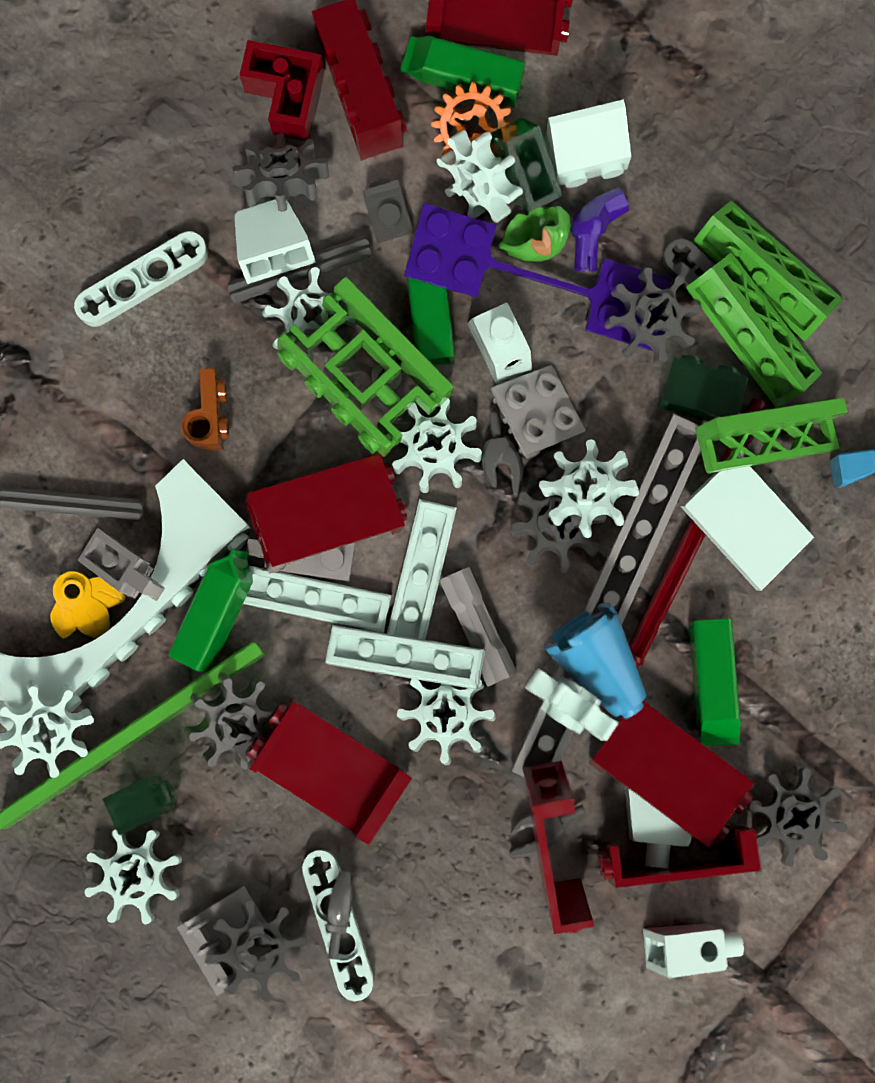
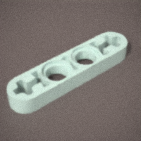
M184 232L81 292L75 300L74 309L76 314L89 326H100L200 268L208 258V248L204 239L194 232ZM190 243L193 247L198 246L195 249L197 256L190 258L187 254L183 255L185 253L184 245ZM170 252H173L176 258L181 256L177 259L181 265L177 269L172 259L167 255ZM154 261L166 262L168 271L163 278L153 279L148 275V268ZM125 279L134 281L136 288L133 295L128 298L117 296L116 286L120 281ZM108 290L110 297L116 305L111 307L110 303L105 301L107 298L103 294L104 291ZM91 300L96 304L103 302L98 306L100 313L95 316L90 312L84 313L89 309L87 303Z
M318 849L308 854L304 859L302 870L328 953L331 931L326 930L327 915L321 908V902L326 895L332 894L334 887H327L320 893H316L315 886H321L322 880L319 873H311L310 867L315 864V857L318 856L321 857L323 862L329 861L331 868L326 871L328 883L334 879L337 880L341 869L333 853L325 849ZM352 908L346 933L351 934L355 939V949L345 955L338 953L337 960H329L342 996L351 1001H361L372 991L374 976ZM357 956L361 957L362 963L357 962L354 964L358 977L365 976L367 979L362 984L361 992H356L354 987L346 986L345 982L350 979L349 967L347 965L340 969L338 962H350Z

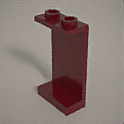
M429 0L426 36L468 46L558 56L560 42L567 43L570 20L563 19L564 7L571 8L572 0Z
M380 453L247 494L245 503L269 574L283 570L288 563L390 531L394 535L405 527L404 521L407 520L405 505L401 498L396 499L392 488V485L395 484L393 470L388 462H383Z
M290 698L286 705L280 702L268 720V723L273 726L266 737L258 736L246 754L251 759L248 763L249 769L254 773L258 771L351 830L358 839L370 845L412 777Z
M642 701L643 708L629 718L622 717L608 740L603 742L588 764L600 773L603 770L698 840L697 845L702 849L709 848L711 844L717 847L731 828L726 824L734 811L740 815L752 800L753 795L749 793V790L754 782L649 704Z
M562 761L524 767L523 774L541 880L554 934L577 933L582 929L594 927L581 878L553 882L543 819L576 813L574 798Z
M745 826L730 828L727 835L731 859L669 866V868H648L621 872L618 846L611 841L603 842L604 851L598 852L600 875L604 879H608V882L614 888L761 871L756 830Z

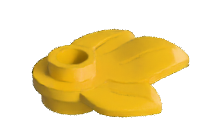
M67 571L62 573L53 585V596L56 603L50 614L52 626L63 639L70 636L77 628L89 637L98 638L110 629V618L107 609L119 605L125 601L126 597L100 577L88 579L81 572ZM69 584H75L79 587L80 593L76 597H69L65 593V587Z

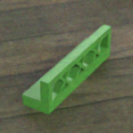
M732 200L710 218L692 241L716 263L732 252L784 323L804 341L811 336L843 301L836 292ZM726 216H729V217H730L735 223H737L739 226L735 225V224H734L728 217H726ZM724 267L723 269H724L730 276H732V275L729 273V271L726 269V267ZM815 294H817L823 301H825L828 304V306L825 303H823Z
M732 252L686 286V289L701 306L704 313L776 408L781 407L804 392L822 374ZM724 267H726V269L735 279V282H733L731 278L728 276V274L725 272V270L723 269ZM750 302L756 307L758 313L752 308ZM773 332H774V333L777 335V337L780 339V343H779V342L776 340V338L773 336ZM796 363H798V365L807 375L806 377H804L800 370L797 368Z
M838 398L720 417L695 428L706 473L822 454L840 449L832 419L848 413L845 399ZM813 424H820L825 444L819 445L807 436ZM780 430L786 431L795 438L790 450L785 449L775 441ZM749 435L754 436L764 444L759 455H754L743 446ZM720 440L732 449L726 461L717 462L712 441Z

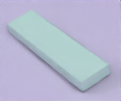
M419 499L387 634L426 639L457 508Z
M249 566L253 583L243 603L245 605L384 633L391 595L278 571L269 574L268 569Z
M332 625L325 663L333 666L478 690L485 651L479 648Z

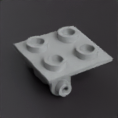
M552 365L491 388L495 397L492 401L498 405L503 417H505L503 419L504 424H509L510 429H508L509 434H514V438L520 448L518 450L519 454H524L526 459L536 456L542 449L586 431Z
M245 886L177 927L216 996L223 993L224 988L231 982L233 971L229 964L225 962H217L210 966L205 963L207 956L211 954L222 955L228 947L226 936L222 932L214 930L213 924L217 920L223 919L231 928L239 929L243 926L245 914L242 904L248 900H253ZM255 904L254 913L256 918L259 921L266 923L265 919L263 918L262 914L260 913L259 909ZM243 935L239 938L237 945L241 943ZM254 942V946L240 952V955H254L258 960L260 955L272 950V948L256 947Z

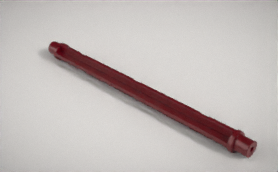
M752 398L747 410H743L741 414L766 410L768 405L761 400ZM749 435L743 445L746 449L749 448L754 436ZM727 446L719 462L726 461L732 449ZM690 519L686 531L644 612L645 614L628 644L637 669L639 665L643 666L644 659L706 535L692 519Z

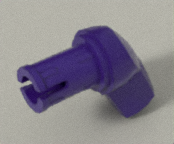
M619 187L589 200L573 217L570 233H572L573 237H576L574 271L586 272L587 269H589V272L598 271V238L602 237V234L606 232L610 222L629 211L626 197Z

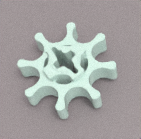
M461 130L447 140L453 150L437 159L438 166L449 170L455 182L445 190V193L448 197L457 193L459 196L463 195L469 204L467 216L477 218L488 210L492 221L497 223L511 213V209L507 204L523 194L522 188L510 183L505 175V170L515 163V158L512 155L503 160L501 157H495L490 148L492 135L489 132L483 133L471 143L467 132Z
M313 267L308 272L309 285L304 290L294 289L287 277H281L277 282V286L287 295L288 301L286 306L279 309L266 306L263 309L262 315L264 317L275 316L284 322L285 334L289 332V329L294 324L303 333L313 334L328 320L329 313L322 307L323 298L332 293L323 292L319 288L317 282L320 273L319 268ZM313 309L316 310L318 315L315 321L305 322L303 317L306 315V310L308 312ZM291 310L294 312L293 320L291 318ZM347 316V320L344 322V324L350 326L357 324L350 316ZM277 339L272 344L275 349H278ZM304 352V354H305L311 361H313V353L311 352V353H309V354L307 355V354Z
M449 399L441 405L439 413L433 417L422 416L418 412L416 404L413 403L408 408V413L415 420V425L410 431L400 432L403 435L400 442L408 447V452L405 457L392 463L393 470L396 474H400L405 468L410 466L420 468L423 471V477L419 486L420 491L423 493L429 491V481L437 473L447 474L452 479L453 486L460 488L462 486V477L454 469L456 462L463 458H469L475 462H480L482 459L481 449L468 448L461 441L466 432L476 429V418L470 416L461 424L451 423L446 417L450 409ZM434 440L436 444L441 443V449L436 451L433 446H428V442ZM455 446L454 452L450 453L451 449Z
M592 439L586 442L587 454L579 462H569L565 459L562 452H556L554 458L558 466L565 470L564 475L555 482L542 480L539 483V487L545 497L553 495L562 497L561 504L549 512L554 525H561L563 520L569 515H579L582 517L579 528L585 538L592 536L591 523L599 515H609L617 526L623 525L624 518L621 511L613 507L614 502L623 495L634 497L639 495L636 481L622 482L615 479L617 473L629 464L626 454L623 451H619L612 460L599 462L596 460L599 450Z
M537 669L524 687L544 701L541 707L544 712L579 735L583 729H586L598 739L607 741L618 725V722L599 710V705L601 704L599 699L577 683L563 676L557 682L540 669Z
M411 679L410 684L422 695L421 704L412 711L404 709L397 711V716L401 720L416 719L421 724V732L416 739L409 742V748L414 752H418L426 741L436 740L441 744L440 761L444 765L451 763L450 748L457 741H467L475 752H481L483 746L473 739L471 735L472 726L478 720L494 721L496 719V714L493 710L481 712L472 707V697L476 692L484 688L481 679L478 690L471 688L457 690L452 685L441 684L437 689L429 690L423 687L420 680ZM456 698H460L465 705H458L456 703ZM446 700L449 703V708L453 713H456L455 717L449 718L447 731L444 722L437 717L438 713H444ZM429 724L436 726L437 733L431 731Z
M29 680L26 686L31 698L25 706L14 708L5 701H0V715L11 718L14 721L13 727L8 732L0 733V749L7 745H15L21 749L20 755L12 763L14 772L17 775L24 773L29 761L40 758L48 763L47 768L50 777L56 778L59 776V770L55 759L60 752L72 750L80 757L87 755L88 751L85 743L73 739L71 735L76 727L92 724L94 719L89 709H84L78 713H69L65 710L66 703L74 695L69 684H63L60 693L55 698L45 700L38 696L36 682ZM40 717H43L44 723L47 725V740H43L41 733H39L40 725L38 719Z
M124 828L115 829L112 835L117 842L118 849L112 858H106L97 851L87 855V861L98 863L102 866L105 876L100 885L88 887L84 893L87 897H91L98 892L104 891L113 897L114 908L107 916V920L110 923L120 919L125 905L132 904L139 908L142 923L149 924L155 919L149 906L150 899L154 894H163L171 901L180 896L179 890L169 888L164 884L162 875L167 866L181 863L182 857L177 854L168 860H160L154 855L153 843L160 835L156 829L147 832L145 843L138 848L132 847L127 842ZM126 855H132L129 861L122 859ZM138 865L136 875L141 878V881L133 883L128 888L131 876L126 873V870L133 869ZM137 891L145 892L143 896H135Z

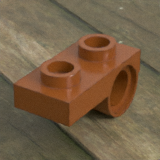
M215 368L199 369L201 409L191 410L183 417L181 431L195 448L208 451L224 450L223 440L229 439L228 417H222L221 402H227L228 399L226 379H220V375ZM201 421L209 422L210 431L206 436L202 438L193 437L192 430L195 424Z

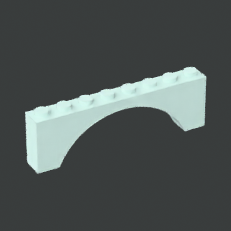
M184 459L180 461L155 486L162 514V537L157 563L151 578L165 587L159 599L155 601L149 596L142 594L133 608L109 631L71 651L33 658L14 657L0 653V701L3 700L14 708L25 706L31 698L26 686L29 680L36 682L38 696L45 700L55 698L60 693L62 685L67 683L71 686L74 695L66 703L65 710L69 713L73 712L82 702L79 696L89 687L95 689L102 684L110 675L107 669L117 659L123 662L131 656L138 648L135 642L145 632L149 635L154 633L166 621L163 615L173 605L178 608L193 595L194 591L191 588L203 578L208 565L222 559L232 549L240 550L248 542L249 537L247 534L252 529ZM0 715V723L9 731L13 727L14 721L11 718ZM40 717L38 719L40 725L39 733H41L44 740L47 737V725H45L43 717Z

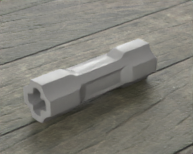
M470 567L441 579L442 588L451 608L459 619L470 646L485 651L481 674L487 687L517 674L505 645L501 642L482 600L481 591Z

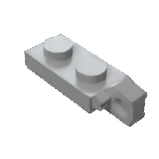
M97 528L78 558V561L117 591L127 596L136 598L140 592L157 601L165 589L160 583L149 577L154 569L149 565V562L100 528Z
M248 539L246 552H249V557L264 559L258 540ZM355 543L288 563L283 570L278 572L350 582Z

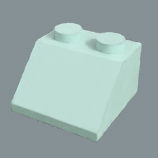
M624 100L548 118L544 145L555 187L564 184L568 188L577 187L586 183L588 178L602 175V178L609 179L621 175L625 169H628L631 150Z

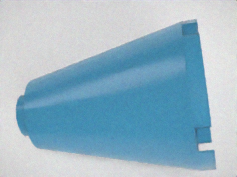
M610 602L597 605L601 611L600 613L592 617L588 611L579 614L551 635L555 642L554 644L545 642L543 646L548 655L584 689L601 701L600 705L612 716L622 715L623 718H629L643 708L642 701L646 697V692L617 611Z

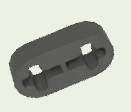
M684 239L674 240L669 243L662 258L664 269L673 279L677 276L684 278V283L681 286L688 293L689 291L686 289V286L698 278L695 273L701 276L715 265L693 243ZM673 251L677 254H681L683 251L688 254L686 263L692 269L683 262L677 265L672 262L675 256Z

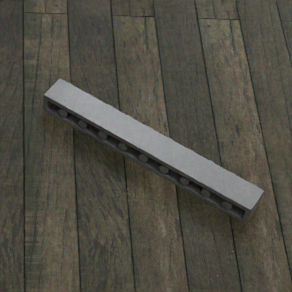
M675 414L669 420L638 487L639 495L634 497L624 518V524L619 529L582 613L588 611L592 617L601 612L597 605L610 602L617 611L622 625L699 455L700 446L695 430L699 425ZM558 664L552 677L558 682L563 676L581 686ZM543 700L510 770L523 777L524 767L561 761L574 732L554 720L541 709L544 704Z

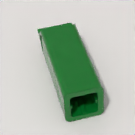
M410 36L400 72L409 74L419 82L456 91V85L459 83L464 88V91L470 89L472 81H476L477 91H483L484 87L489 84L491 85V97L502 93L503 99L500 104L515 107L524 77L526 62L432 36L420 38Z
M407 277L414 346L433 366L454 364L455 353L447 289Z
M232 549L229 556L208 565L170 648L169 657L199 672H208L214 668L253 583V577L247 561L249 552Z
M732 619L692 621L688 624L696 723L700 743L705 747L739 745L741 721Z

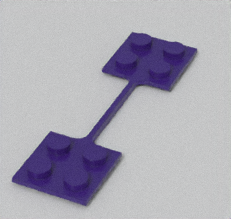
M423 204L404 273L405 277L477 298L484 272L489 268H494L588 297L591 308L585 331L627 344L630 343V334L626 328L616 326L606 329L604 323L611 316L622 317L625 314L624 303L611 295V291L618 284H623L631 293H640L641 282L638 274L642 271L641 269L604 258L596 286L593 288H583L496 261L492 257L490 249L497 225L430 204ZM652 273L654 285L659 289H668L673 279ZM659 306L650 311L652 314L649 318L650 321L646 325L647 328L655 323L654 318ZM640 343L637 346L652 351L650 346Z

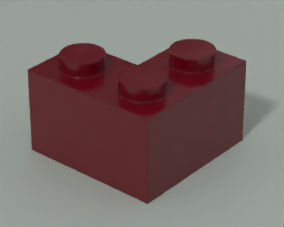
M247 40L239 74L244 92L273 98L268 116L273 135L284 134L285 138L300 141L310 139L325 74L322 55Z

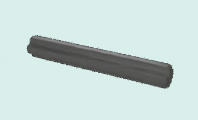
M361 236L314 252L313 255L316 263L247 284L245 277L230 281L227 284L229 295L234 303H238L279 289L277 282L283 276L287 277L290 284L308 279V272L313 267L319 268V274L369 258L372 255L369 241L366 236Z
M0 486V508L138 521L143 519L145 513V503L141 499Z

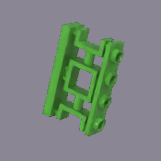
M345 276L334 286V292L323 298L322 307L332 317L310 337H307L294 324L287 334L282 333L277 338V348L279 349L277 355L290 370L293 371L297 368L306 377L304 383L316 397L324 396L333 405L331 411L342 424L347 426L350 423L360 433L358 439L367 450L373 454L378 451L385 457L390 452V449L402 440L403 436L392 423L414 402L430 415L437 406L440 407L450 398L454 386ZM347 314L363 329L348 344L335 332L347 320ZM324 341L336 355L324 365L322 372L298 346L308 355ZM362 347L386 371L363 393L338 369ZM401 369L417 384L402 399L388 386L400 375ZM376 396L390 409L378 420L377 427L385 436L360 411Z

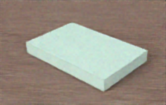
M750 466L715 472L680 506L757 591H762L814 538Z

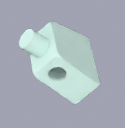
M264 197L256 205H249V208L240 210L235 214L237 258L247 284L316 263L307 234L287 199V210L284 212L278 210L276 199L271 201L270 198Z
M508 303L484 312L468 322L471 333L496 385L532 372L530 348ZM518 360L514 365L506 367L509 363Z
M625 786L630 840L647 843L645 866L669 868L670 846L688 847L692 836Z
M709 924L643 928L646 968L667 978L724 971L727 969V958L742 956L744 951L742 936L739 932L724 933L722 928Z

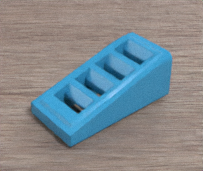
M875 449L839 453L830 460L834 488L844 487L874 474Z

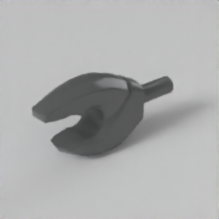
M498 412L490 413L489 419L493 439L485 441L482 450L481 462L483 473L489 484L496 488L497 476L495 469L499 465L507 466L510 470L509 478L512 482L513 495H518L521 491L523 479L520 455L509 437L502 438Z
M583 805L575 808L576 813L543 819L548 848L563 834L564 828L562 824L586 814ZM530 812L524 814L511 827V833H516L527 827L533 828ZM535 840L526 842L523 846L510 851V856L519 858L537 854Z
M341 870L339 872L328 907L326 930L331 931L327 958L334 960L338 958L341 933L347 932L351 915L353 887L349 871Z

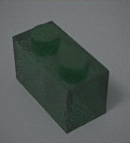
M520 118L490 133L497 158L501 157L503 160L509 155L515 158V163L505 170V175L510 183L522 188L523 194L513 200V203L531 212L563 196L539 125Z
M681 355V358H673L666 375L658 405L659 409L707 422L715 418L739 414L749 377L739 375L740 370L731 366L718 365L717 368L702 365L703 360L694 356Z
M153 776L133 783L102 798L118 835H123L175 812L176 809L173 803L177 801V796L168 780L163 781L161 776Z

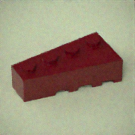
M343 0L313 10L314 26L361 161L403 147L402 133L407 132L406 123L401 110L397 111L393 101L395 93L389 76L384 77L380 67L383 64V59L377 42L371 43L368 31L372 29L365 8L359 10L355 0Z

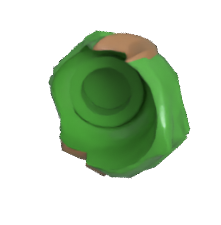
M531 205L529 207V215L518 213L510 221L499 244V248L506 250L509 256L518 259L520 262H541L553 258L560 253L566 244L571 228L569 214L560 206L540 207Z

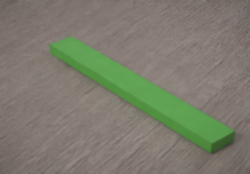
M251 642L94 747L85 757L78 758L60 770L58 777L48 778L0 811V830L9 829L194 705L190 701V696L193 693L204 698L221 686L218 680L220 673H226L232 679L264 658L267 654L261 645Z

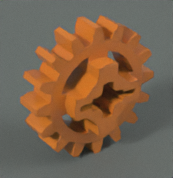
M472 81L468 91H464V88L459 83L456 85L457 95L453 97L448 92L443 94L444 101L447 104L446 106L436 104L434 111L441 115V118L434 119L431 122L432 127L440 128L441 132L434 136V141H444L446 143L442 149L443 155L453 150L447 142L451 137L447 122L455 126L458 132L461 130L466 131L467 124L462 120H470L473 115L479 117L478 124L483 128H475L472 133L466 131L470 142L472 143L474 139L483 133L489 132L492 135L490 142L492 153L498 157L502 154L498 144L500 142L509 144L510 137L504 133V130L513 128L512 121L504 120V117L511 113L510 106L500 107L499 105L503 99L502 93L491 97V85L487 84L483 91H477L476 81ZM475 99L474 104L465 109L454 107L461 101ZM488 105L497 116L498 127L488 121L486 115Z

